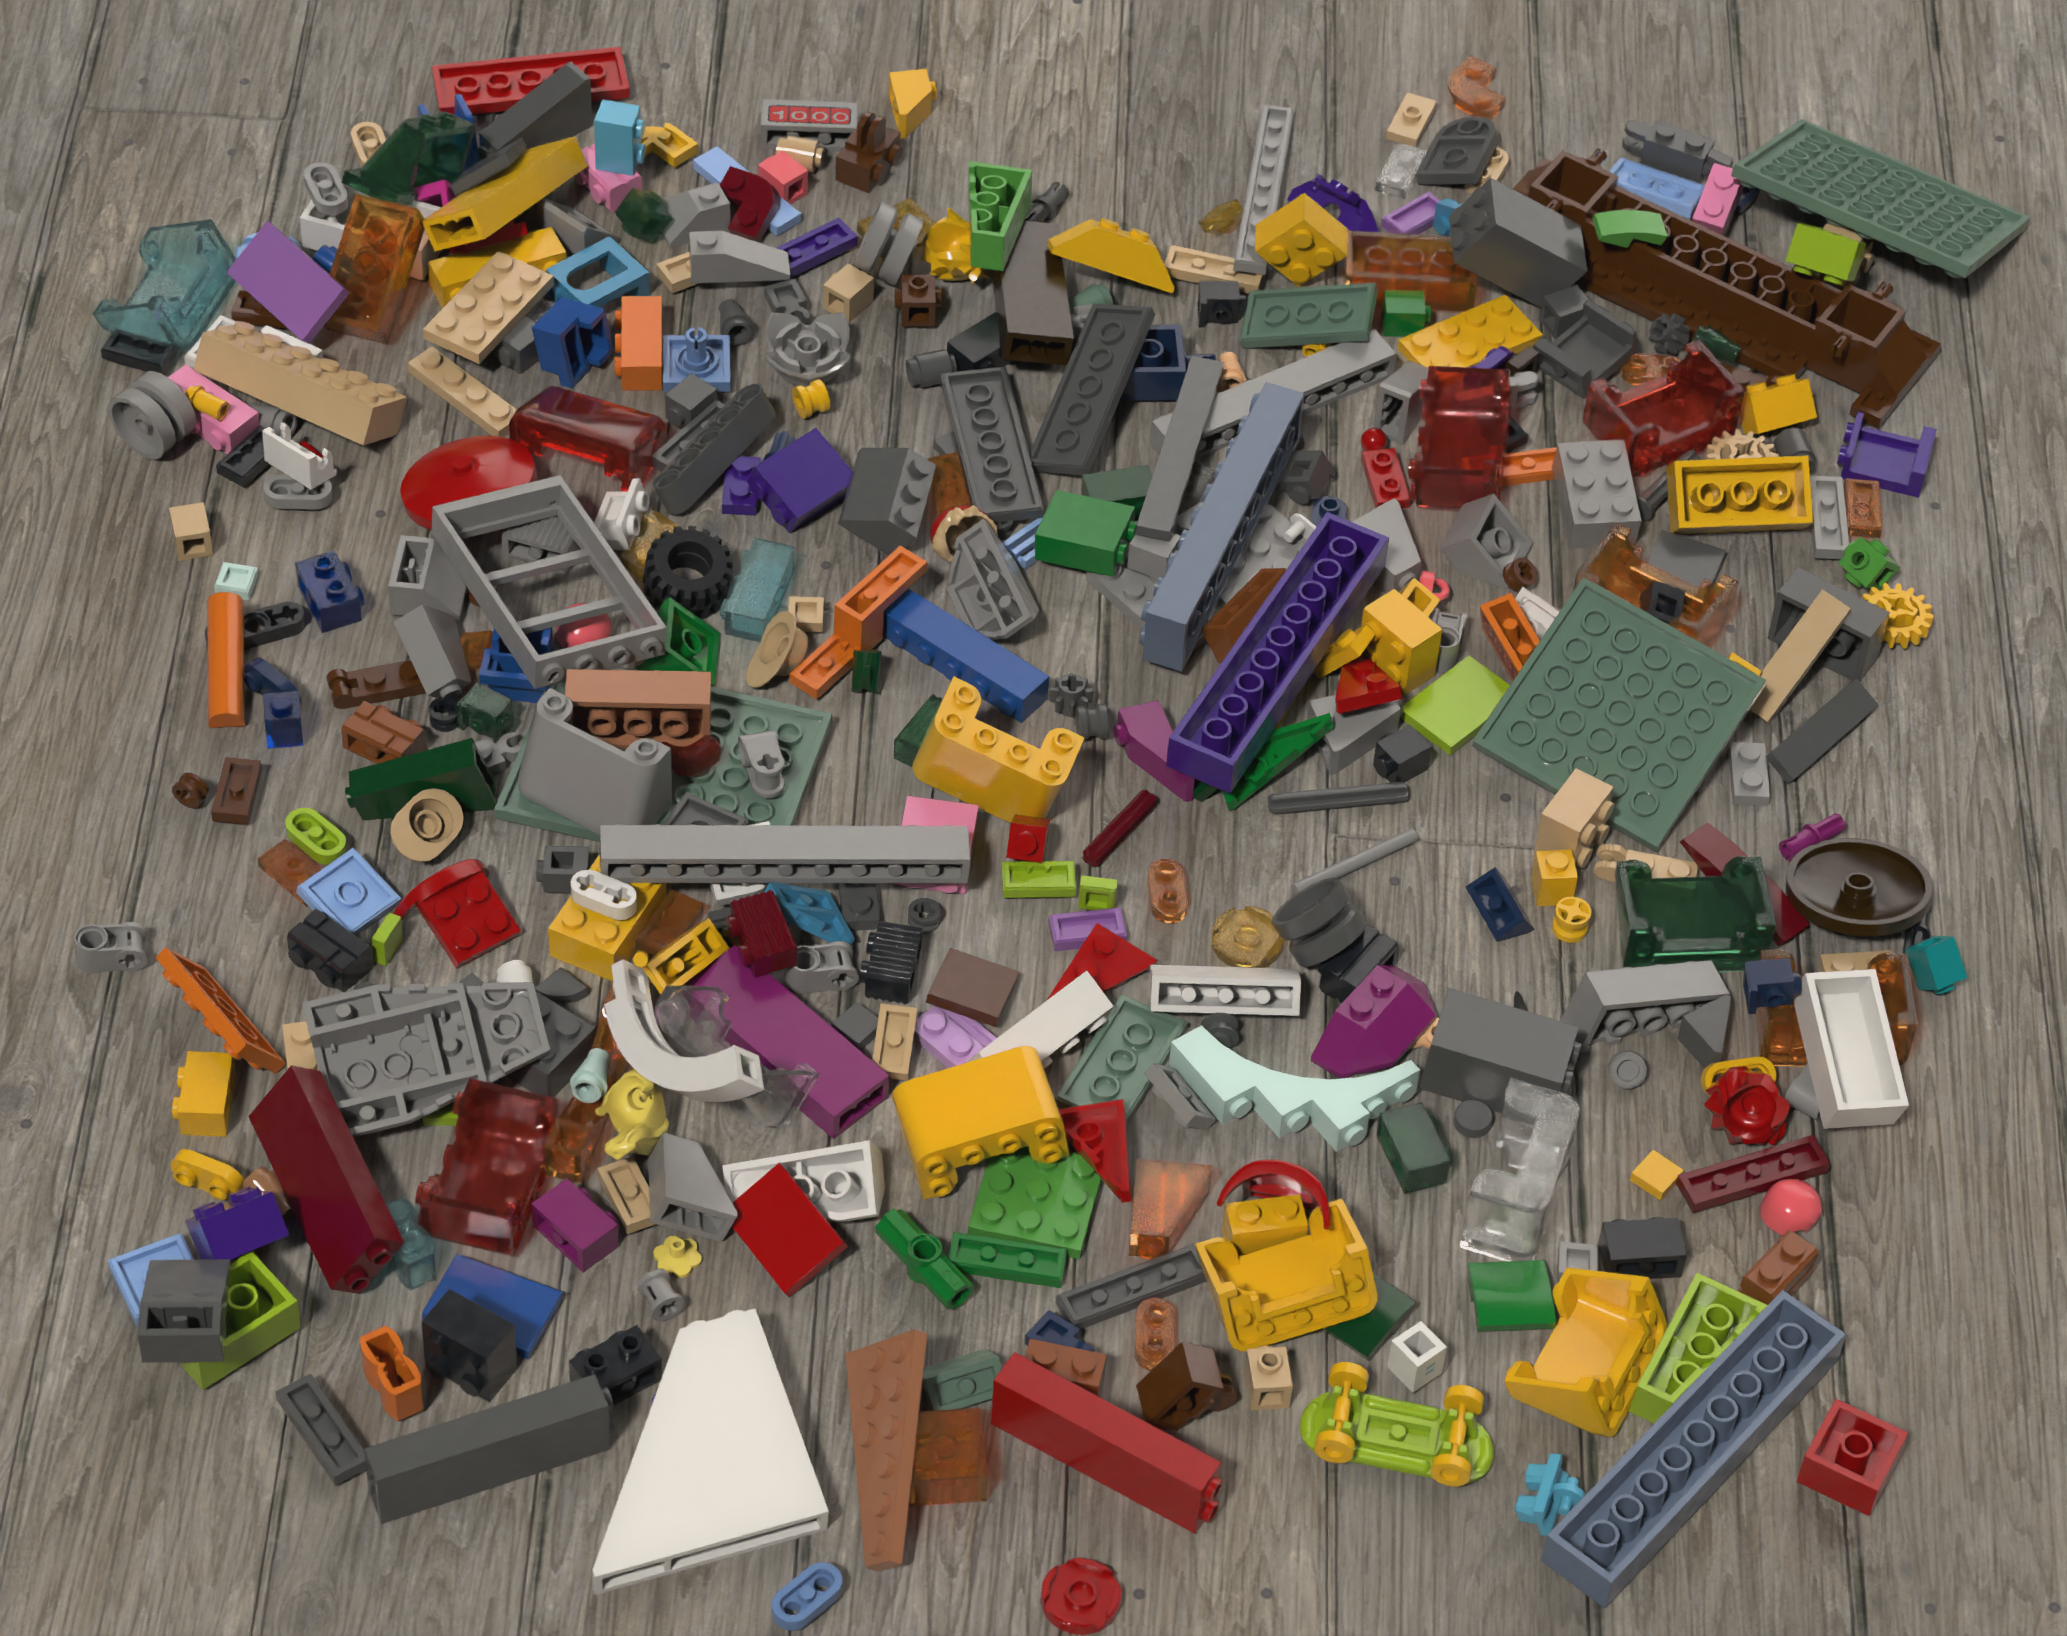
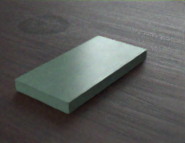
M1376 283L1249 291L1239 340L1242 349L1369 341L1378 294Z
M1121 994L1107 1015V1021L1100 1026L1054 1099L1057 1107L1060 1109L1123 1099L1128 1125L1153 1085L1144 1073L1153 1063L1165 1066L1170 1058L1171 1041L1185 1034L1188 1022L1165 1012H1151L1150 1006Z

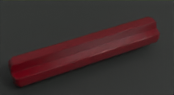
M1148 790L1140 791L1083 850V861L1092 867H1097L1156 806V796Z

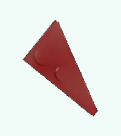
M1362 653L1358 658L1342 666L1335 697L1336 712L1338 714L1402 699L1401 686L1365 654Z
M1096 923L1047 1000L1085 971H1088L1105 994L1110 989H1117L1126 984L1128 979L1145 971L1147 973L1150 971V965H1155L1157 959Z
M1124 1100L1058 1109L1064 1124L1066 1139L1122 1203L1131 1202L1127 1121Z

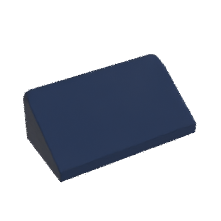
M1496 867L1465 886L1497 942L1521 936L1535 930L1507 880Z

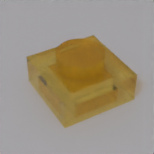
M1234 199L1217 205L1198 223L1204 233L1215 229L1222 232L1236 222L1234 217L1243 208L1239 201Z

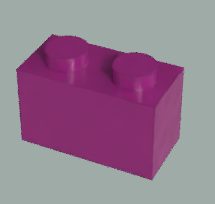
M567 1178L531 1204L533 1227L583 1273L618 1248L619 1225L615 1217L607 1210L602 1211L593 1203L591 1196L584 1188H577Z

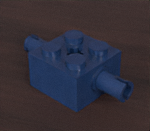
M1181 324L1151 325L1119 401L1177 400L1191 356L1216 360V354H1186L1183 347Z

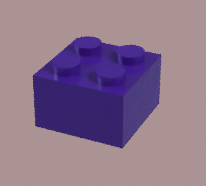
M247 1187L228 1195L230 1202L226 1204L210 1202L192 1210L194 1217L185 1220L200 1259L231 1260L289 1235L273 1192L260 1191L259 1187L252 1189Z

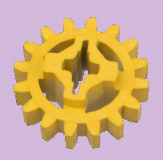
M1883 583L1881 591L1873 586L1869 594L1864 593L1862 595V599L1890 612L1883 640L1887 641L1888 647L1892 649L1895 643H1900L1903 649L1907 648L1909 641L1918 645L1921 637L1927 638L1934 615L1930 614L1932 605L1924 604V595L1914 596V588L1911 587L1904 591L1899 583H1897L1895 589H1890L1887 583Z

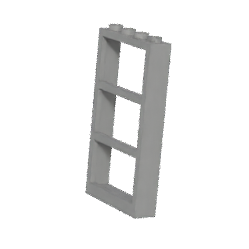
M561 475L432 507V535L534 689L566 681L567 669L607 670L665 654L667 627ZM558 516L580 550L484 574L461 539ZM590 562L613 597L516 622L493 586ZM621 609L636 629L538 655L525 635Z

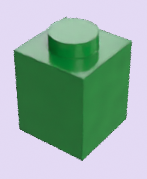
M1384 291L1381 313L1383 337H1405L1424 329V324H1430L1431 306L1430 304H1425L1424 291Z

